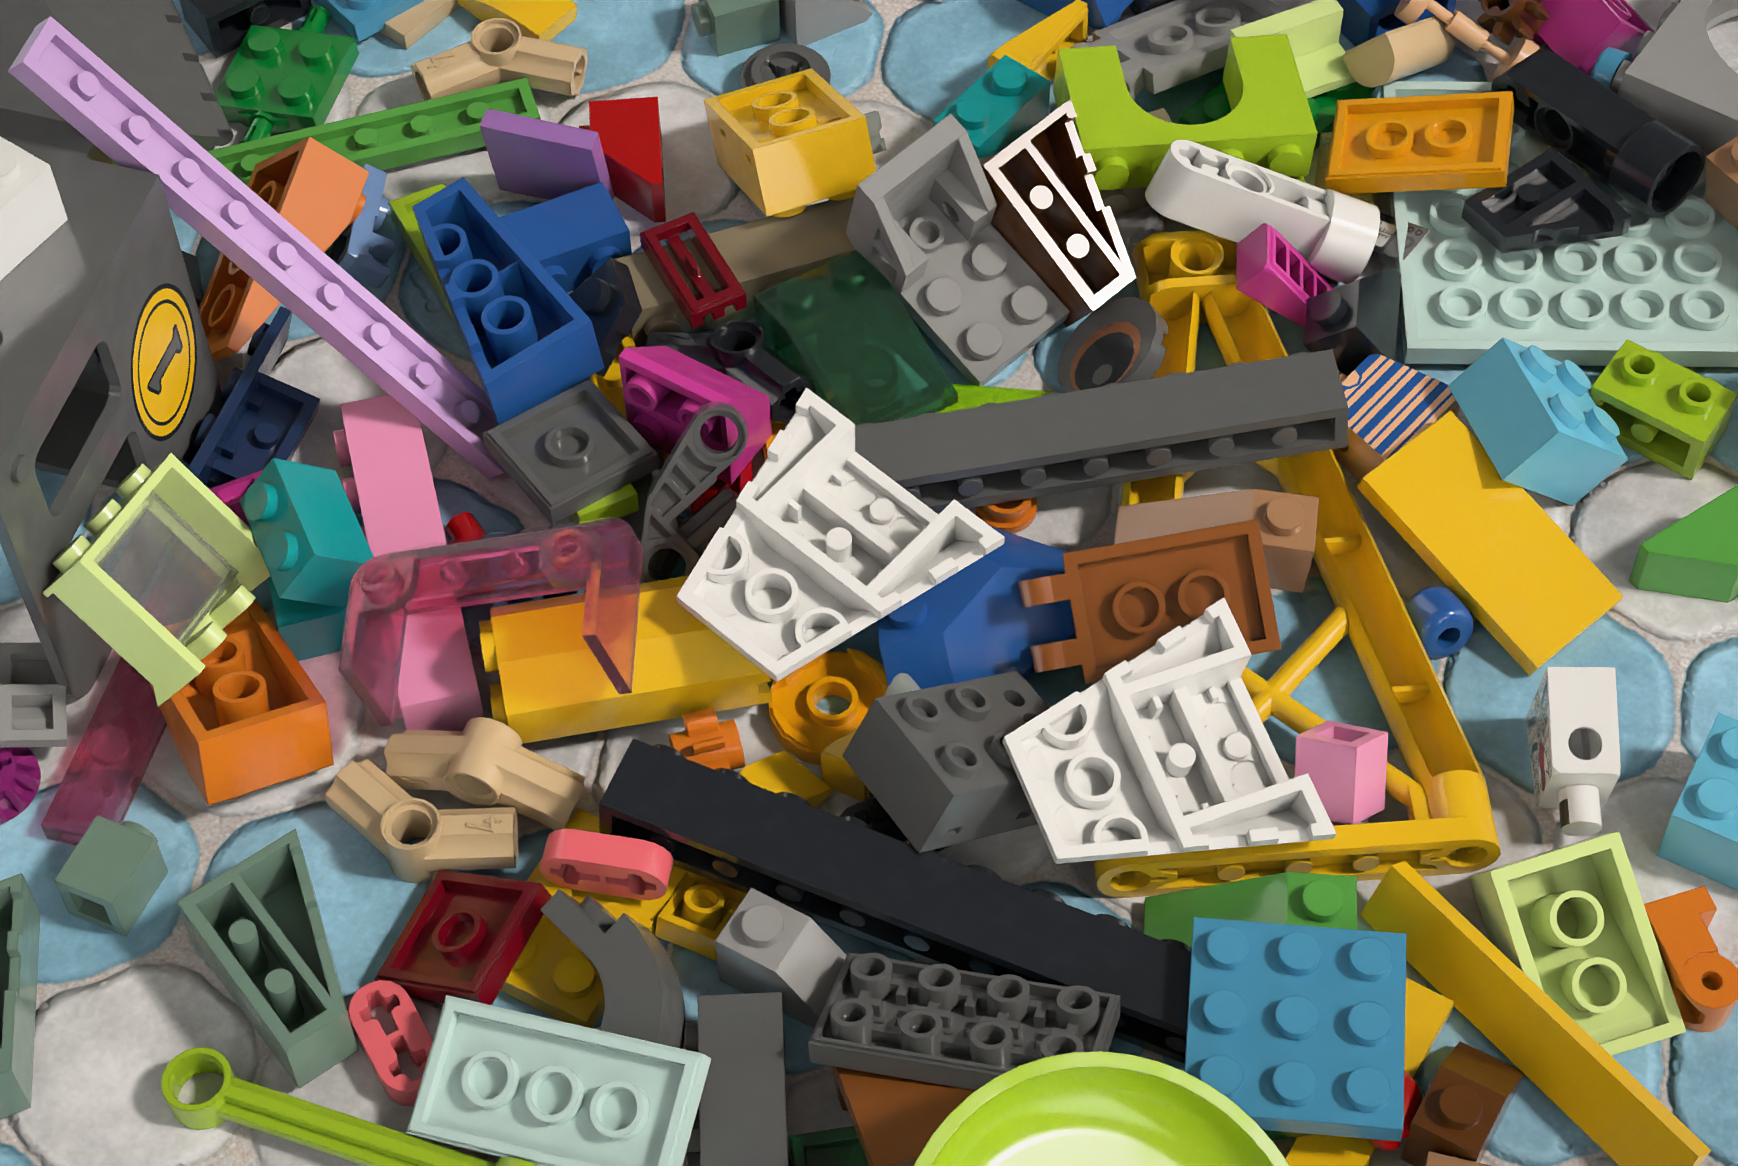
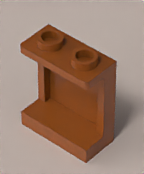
M832 1066L838 1101L842 1110L848 1111L869 1166H914L927 1142L947 1116L969 1095L976 1091Z

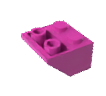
M667 346L625 348L618 356L627 421L654 450L660 449L670 454L689 421L701 406L709 402L719 401L731 404L741 411L748 427V439L745 449L734 462L717 476V478L732 485L772 435L768 395ZM713 416L703 423L700 435L706 446L720 451L728 449L735 443L738 431L734 422L729 418Z

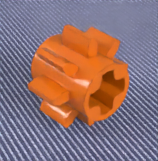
M712 708L681 715L685 730L669 734L670 747L679 751L688 760L714 770L716 768L735 770L745 767L743 748L734 719L718 722L717 715L713 712Z

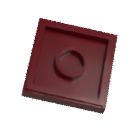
M439 870L374 980L392 981L402 986L411 998L444 1003L446 995L492 1005L544 915L541 908L552 896L542 883Z

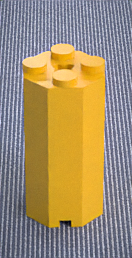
M689 576L490 608L491 619L479 621L485 671L499 670L501 683L490 684L493 720L512 728L520 736L522 744L680 718L683 714L712 708L713 712L771 703L772 692L767 684L771 682V677L677 603L676 596Z

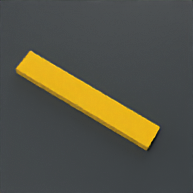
M1406 861L1391 865L1359 915L1378 932L1406 934V960L1443 996L1455 1001L1453 1006L1619 1166H1700L1711 1150Z

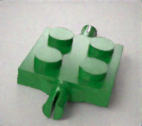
M316 5L311 6L302 26L296 30L251 25L215 92L217 102L221 105L227 121L241 123L248 127L239 144L270 137L275 132L296 131L325 123L359 55L354 37L323 34L326 26L332 19L330 12L326 8L319 6L317 10Z

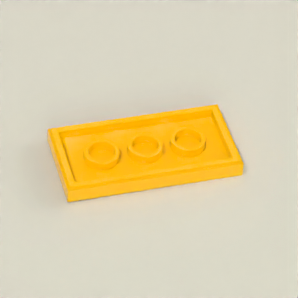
M1451 410L1369 472L1357 485L1359 491L1446 586L1457 595L1468 610L1529 676L1624 598L1522 487L1502 480L1481 442Z

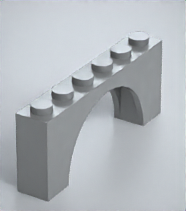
M1679 0L1678 4L1670 2L1659 20L1656 33L1649 30L1645 33L1638 45L1633 62L1628 60L1622 62L1611 85L1613 92L1702 147L1705 151V159L1706 156L1738 136V74L1719 56L1707 33L1716 24L1738 16V0Z

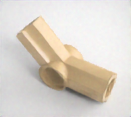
M492 18L481 22L474 28L471 41L411 64V69L423 101L525 77L528 79L530 88L568 96H579L585 83L588 56L585 48L522 36L520 27L515 22L506 18Z
M472 718L466 723L463 731L406 730L403 734H392L384 750L387 765L386 775L402 789L449 791L453 796L472 805L485 807L498 803L505 807H516L518 813L554 830L563 829L585 785V776L522 747L520 736L512 728L490 718Z
M369 759L362 762L352 760L335 774L334 782L325 794L328 805L389 859L390 867L395 875L405 882L415 884L430 882L435 878L439 870L516 868L517 862H519V834L516 807L437 810L432 803L424 799L411 797ZM412 838H426L417 844H404Z

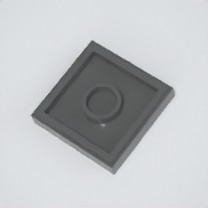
M590 379L483 433L486 450L552 525L659 469L658 453Z

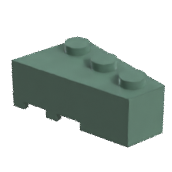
M296 828L177 901L193 944L299 1089L358 1051L311 876Z
M22 873L0 881V1119L31 1108L41 913Z

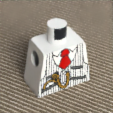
M1547 667L1526 716L1535 802L1542 809H1559L1560 827L1563 834L1569 836L1593 835L1602 830L1600 808L1605 806L1620 777L1621 762L1615 667Z

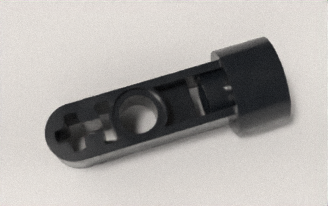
M1548 49L1535 51L1496 77L1492 82V92L1513 91L1514 123L1609 186L1613 192L1652 218H1662L1679 207L1692 192L1702 174L1705 164V151L1702 147L1664 122L1656 120Z

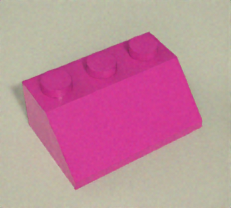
M1544 0L1541 3L1550 17L1544 21L1539 31L1533 35L1534 38L1532 40L1540 46H1543L1546 42L1555 54L1590 76L1595 62L1603 50L1612 47L1629 52L1632 55L1633 62L1638 45L1648 30L1656 32L1627 0Z

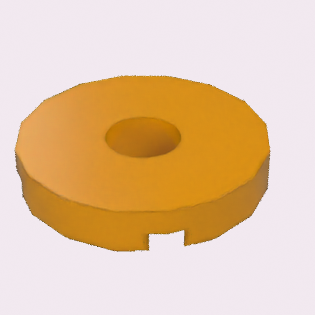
M846 648L847 653L840 651L830 652L828 650L777 682L773 680L770 688L772 702L768 703L772 732L783 749L803 762L821 766V752L832 742L858 729L875 698L883 697L888 689L884 666L863 651ZM829 696L842 697L850 704L847 710L836 715L822 713L815 706L821 699Z

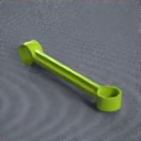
M197 1047L181 1052L168 1063L161 1079L162 1093L174 1117L182 1125L191 1129H211L229 1120L364 1166H537L528 1161L513 1157H502L496 1163L236 1078L224 1055L211 1048ZM203 1073H216L224 1077L221 1089L210 1100L195 1105L184 1104L178 1100L181 1088L194 1076Z

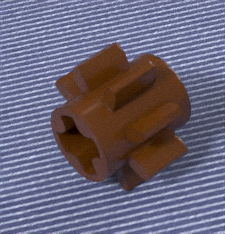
M1478 0L1485 12L1478 18V24L1507 46L1511 44L1514 37L1522 38L1525 36L1529 40L1533 39V35L1539 31L1544 21L1550 17L1541 3L1544 0Z

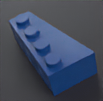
M464 177L412 206L428 256L498 425L559 395L604 368L592 321Z

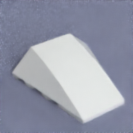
M806 388L796 403L794 416L785 430L780 429L767 450L768 457L754 480L752 482L748 481L736 500V509L724 528L719 527L676 598L679 605L777 682L1002 546L1005 537L955 499L938 515L855 452V424Z
M1225 598L1206 608L1202 616L1183 628L1179 625L1157 639L1153 647L1129 662L1124 660L1104 673L1101 680L1081 693L1078 691L1072 693L1004 737L1002 741L1055 864L1334 839L1337 833L1308 773L1289 780L1243 683L1241 675L1251 657V653Z

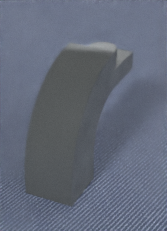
M558 890L541 908V911L592 961L600 975L604 989L605 1006L599 1030L683 1049L686 1019L682 988L676 969L659 940L647 927L625 913L617 920L590 895H587L580 903L563 891Z

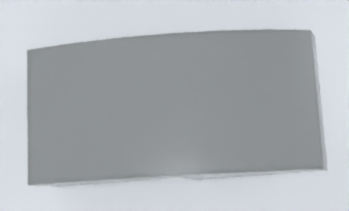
M41 642L0 643V748L67 747L66 686L57 684Z

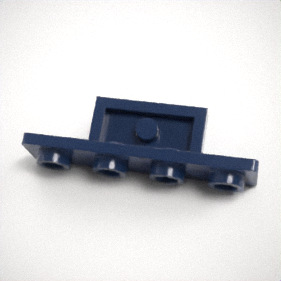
M280 306L271 324L264 322L253 334L247 350V355L252 356L244 370L235 367L229 375L221 395V401L226 403L218 416L209 413L204 419L194 443V447L199 450L191 464L183 460L181 461L205 486L209 480L222 485L265 469L272 458L291 461L318 412L320 398L268 376L288 340L292 312L287 308Z

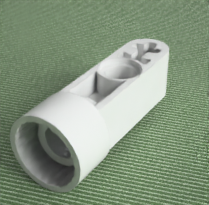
M1176 140L1171 144L1145 191L1147 202L1161 215L1236 243L1244 239L1261 224L1267 223L1275 228L1309 262V265L1323 277L1343 284L1355 281L1364 270L1374 249L1380 226V212L1375 205L1331 189L1324 190L1189 140Z

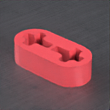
M560 829L548 835L539 870L543 877L561 887L638 900H654L661 898L666 893L674 859L669 851L653 842L575 829Z
M382 980L368 983L357 990L350 1000L348 1012L356 1039L389 1098L402 1106H414L422 1077L411 1081L406 1074H402L397 1055L407 1051L413 1063L417 1067H421L423 1074L433 1039L411 998L402 986L392 981ZM383 1006L388 1013H392L396 1028L395 1032L387 1036L379 1021L373 1019L371 1013L373 1009Z

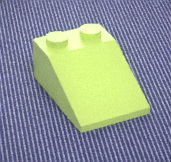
M1619 831L1594 836L1468 876L1489 941L1611 1056L1686 1032Z

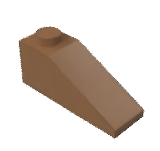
M1247 489L1118 506L1114 544L1258 519L1270 588L1303 593L1315 552L1319 497L1261 489Z

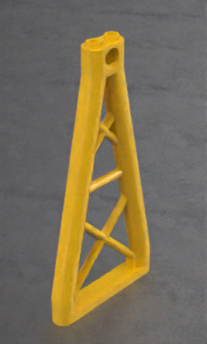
M1203 230L1160 231L1150 234L1135 246L1132 255L1139 299L1148 301L1168 324V335L1164 334L1161 343L1167 349L1161 366L1152 378L1164 377L1177 372H1195L1199 324H1208L1226 366L1238 362L1250 363L1288 356L1265 305L1236 289V242ZM1332 449L1254 462L1277 477L1284 493L1319 497L1313 559L1334 603L1335 609L1268 681L1245 667L1241 675L1243 683L1262 723L1272 715L1298 734H1301L1326 722V720L1289 695L1340 640L1348 634L1412 778L1387 762L1385 793L1407 807L1409 820L1333 826L1337 833L1334 839L1095 860L1093 863L1098 890L1105 895L1117 898L1146 897L1284 872L1357 876V881L1383 879L1391 865L1406 861L1421 876L1463 874L1490 866L1497 861L1501 852L1485 777ZM1196 471L1122 483L1120 506L1183 498L1184 483Z

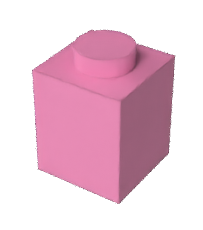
M1328 720L1296 735L1295 777L1308 773L1333 826L1358 824L1384 810L1388 732Z

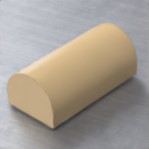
M1433 16L1385 32L1345 51L1346 54L1342 57L1350 75L1355 81L1365 87H1378L1444 63L1453 53L1455 37L1444 29L1445 22Z

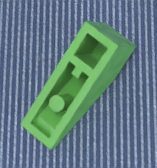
M1284 872L1145 897L1143 934L1159 940L1174 939L1192 947L1194 917L1357 930V876Z

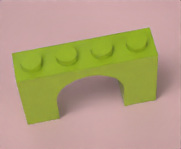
M1287 34L1230 38L1223 83L1231 112L1216 121L1197 125L1176 124L1152 116L1139 107L1128 92L1116 45L1058 49L1053 87L1056 106L1059 108L1071 99L1077 115L1073 119V123L1084 153H1091L1096 167V171L1092 174L1098 190L1148 187L1169 147L1176 140H1189L1288 177L1309 175L1318 133Z

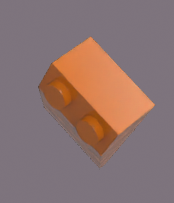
M254 600L244 612L222 629L227 634V637L214 651L201 660L205 665L202 672L160 705L184 766L208 806L224 800L236 799L246 793L286 780L298 779L308 773L334 765L326 701L257 600ZM189 620L165 628L176 638Z

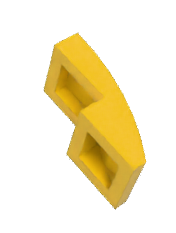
M457 0L460 6L482 22L492 18H506L515 22L520 27L522 36L546 41L552 40L577 19V4L571 0Z

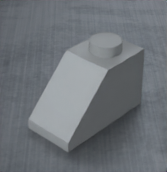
M751 888L715 940L720 981L745 994L782 992L783 1013L815 1029L847 955L812 918Z

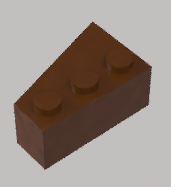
M1071 99L981 166L997 203L991 225L1070 311L1067 319L1063 322L1066 328L1092 313L1136 278L1110 206L1104 207L1092 173L1096 171V167L1091 153H1084L1073 123V119L1077 115Z

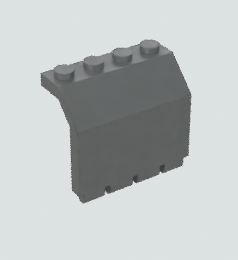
M0 0V108L67 122L8 72L36 25L51 16L206 151L214 150L215 146H224L232 141L234 137L232 129L221 105L217 102L216 94L202 64L199 63V57L184 25L181 24L182 20L173 0Z

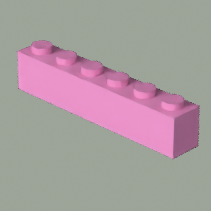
M389 394L340 404L345 429L333 431L340 467L352 465L354 477L342 479L344 491L355 515L362 514L364 526L360 527L378 565L373 571L374 576L368 577L364 581L363 587L370 616L382 613L384 627L373 629L372 632L380 667L389 665L393 667L395 679L383 682L390 720L403 718L406 730L463 731L470 719L484 718L420 420Z

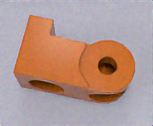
M1704 885L1645 903L1644 906L1684 1026L1698 1032L1717 1030L1728 1020L1738 1001V969L1731 961L1720 956L1718 948L1708 931L1717 907L1706 886Z

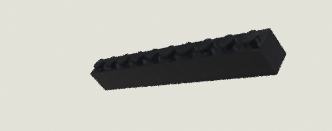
M632 739L599 803V833L656 843L671 853L674 859L673 866L746 894L753 888L815 921L928 965L948 964L957 970L995 976L1011 974L1020 976L1027 981L1064 987L1080 985L1089 987L1096 992L1121 996L1120 1017L1113 1036L1185 1064L1191 947L1183 942L1174 939L1159 940L1131 929L1127 923L1115 916L1108 914L1094 915L1067 905L1063 899L1052 892L1042 889L1028 890L1002 880L997 873L984 866H965L937 855L934 850L918 853L909 840L900 841L876 832L861 819L852 816L837 817L811 807L806 800L798 795L789 792L774 793L748 783L742 775L726 768H716L714 770L688 760L676 749L663 744L651 746Z

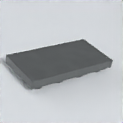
M848 953L808 1042L809 1062L978 1090L992 1079L1020 1065L1045 1057L1072 1052H1108L1120 1017L1121 996L1096 992L1089 987L1080 985L1064 987L1027 981L1020 976L1011 974L995 976L957 970L948 964L926 965L894 960L879 953Z

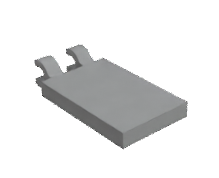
M1175 0L1092 32V42L1076 43L1070 48L1116 45L1128 92L1132 99L1135 100L1138 93L1144 88L1156 94L1225 67L1231 29L1285 10L1269 0Z

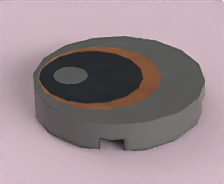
M1133 296L1115 299L1099 307L1076 327L1065 343L1058 362V381L1065 392L1102 387L1110 383H1127L1152 379L1161 366L1167 349L1161 343L1164 334L1168 335V324L1148 301Z

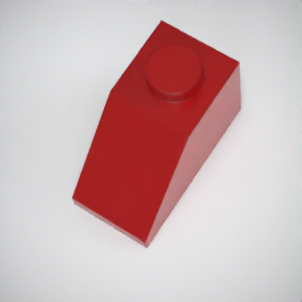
M658 97L589 101L590 125H581L579 128L595 131L599 134L614 196L654 223L666 222L662 133Z

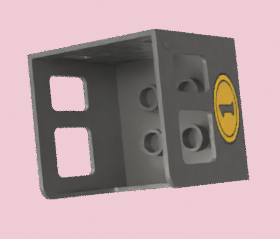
M0 108V136L50 165L68 219L0 281V544L57 684L66 686L67 696L82 698L94 686L113 648L55 594L52 593L48 598L43 594L44 590L60 573L52 562L71 543L101 484L117 488L141 463L152 470L170 453L180 462L183 460L191 464L199 450L194 447V443L204 419L209 413L218 416L225 402L221 401V386L160 175L114 165L111 158L68 122ZM35 469L67 476L50 508L47 506L36 477ZM146 510L135 522L131 537L110 575L136 601H138L172 535Z

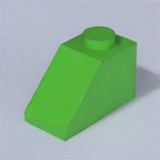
M1736 485L1642 542L1629 581L1640 590L1726 603L1737 598L1738 486Z

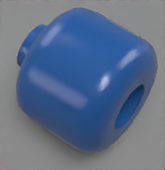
M1444 586L1424 588L1411 596L1404 605L1429 658L1442 659L1455 654L1465 646L1472 635L1473 618L1457 595Z

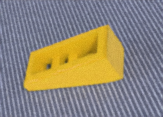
M1076 0L1004 43L988 56V69L1004 55H1007L1052 82L1055 79L1058 49L1070 48L1080 42L1087 43L1088 3Z

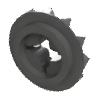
M793 43L774 44L756 51L745 61L740 73L741 89L810 68L830 84V68L826 60L809 47Z

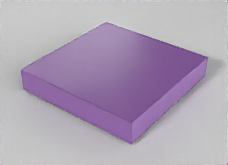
M486 109L480 129L500 190L551 200L603 182L612 200L614 199L612 184L597 132Z

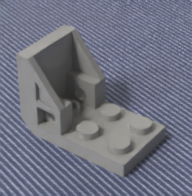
M949 114L857 185L846 234L860 261L978 391L1063 323L1070 311L991 225L997 203L967 131L952 114Z

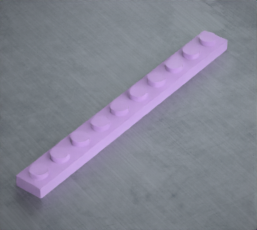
M50 16L36 25L8 70L10 74L119 166L159 174L168 206L174 213L483 475L490 479L505 472L485 448L483 433L498 426L485 392L54 18Z

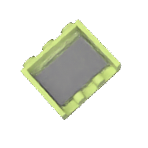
M172 453L152 470L141 463L117 486L114 491L122 500L119 504L113 498L108 500L84 525L92 534L87 540L80 534L56 557L52 564L60 573L43 592L47 598L52 593L55 594L153 685L157 707L202 672L205 665L201 660L214 651L227 637V634L222 629L251 605L256 598L251 591L270 577L251 528Z

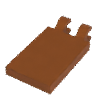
M1258 519L1063 553L1061 558L1064 574L1019 581L1023 607L1069 600L1076 638L1030 646L1034 672L1036 673L1081 665L1084 684L1098 682L1103 678L1104 673L1124 660L1129 662L1153 647L1157 639L1179 625L1183 628L1202 616L1206 608L1222 598H1225L1251 655L1281 650Z

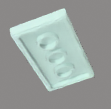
M446 995L406 1133L417 1138L498 1158L513 1157L522 1159L537 1166H682L711 1058L698 1052Z

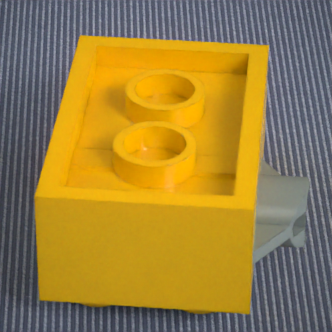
M812 68L704 99L717 164L767 217L771 215L780 218L790 217L803 212L807 204L824 199L841 201L855 197L857 185L876 171L873 154L886 151L885 140L881 138L879 133L882 128L879 111L862 114Z

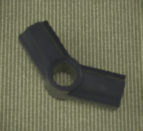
M743 319L731 320L719 325L712 333H649L646 347L667 346L768 395L771 420L773 422L780 421L787 426L796 412V403L805 389L808 388L816 394L814 382L766 346L763 328L753 321Z

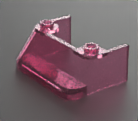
M604 517L423 544L373 557L359 567L351 580L338 671L381 727L393 725L407 615L586 589L582 637L618 694L632 693L643 559L642 545L632 527L625 520L616 517Z

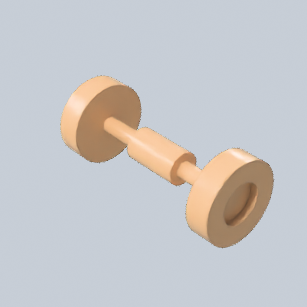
M1401 0L1394 13V16L1409 25L1414 23L1426 9L1445 22L1444 29L1476 52L1483 49L1496 58L1500 63L1495 69L1490 82H1493L1496 77L1540 49L1537 44L1524 36L1506 52L1488 39L1490 33L1458 10L1452 14L1434 0Z

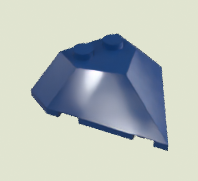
M992 527L1005 537L1002 546L877 621L879 648L888 687L893 678L899 673L908 674L921 689L1013 671H1019L1027 680L1035 673L1030 646L1074 639L1076 636L1069 600L1023 607L1019 581L1064 574L1061 554L1068 552Z

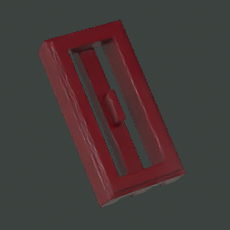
M694 212L640 233L641 248L692 329L703 325V316L711 314L713 319L716 320L725 316V308L733 305L736 311L747 307L746 292ZM682 232L687 233L722 288V291L714 292L678 234ZM659 241H665L701 299H695Z

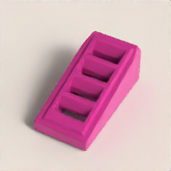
M1267 223L1261 224L1237 243L1236 289L1305 328L1308 298L1334 288L1318 271L1309 265V262L1275 228Z

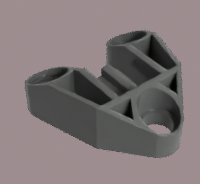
M719 401L709 402L701 406L682 432L649 488L638 561L639 578L642 583L659 581L649 570V559L658 550L666 548L676 550L682 555L686 563V569L681 577L689 576L719 527L724 528L736 509V500L739 495L725 485L684 523L681 524L676 518L717 481V476L734 462L745 449L748 439L747 421L741 411L733 405ZM713 416L727 417L737 427V440L726 450L717 451L710 449L701 439V426L707 419Z

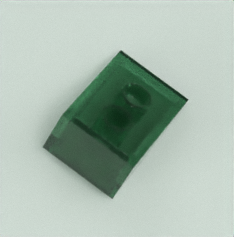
M857 250L753 295L756 323L764 330L766 346L814 382L816 395L853 422L855 426L864 423L876 424L913 418L925 413H937L958 403L957 391L893 287Z

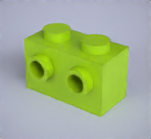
M1628 339L1625 340L1592 385L1590 397L1595 405L1603 409L1617 424L1620 435L1616 439L1619 444L1690 480L1694 478L1726 432L1738 396L1737 393L1721 386L1715 380L1703 377L1665 358L1660 353L1648 350Z

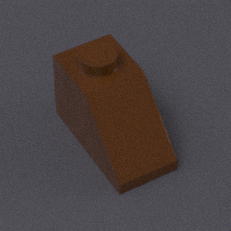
M1459 1041L1440 1065L1409 1128L1410 1137L1406 1138L1401 1160L1413 1166H1424L1430 1151L1481 1163L1524 1073L1499 1059Z

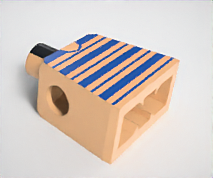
M1380 354L1369 355L1349 376L1339 371L1348 405L1347 447L1332 449L1336 460L1361 481L1369 472L1450 410L1457 417L1460 406L1449 389L1448 384Z

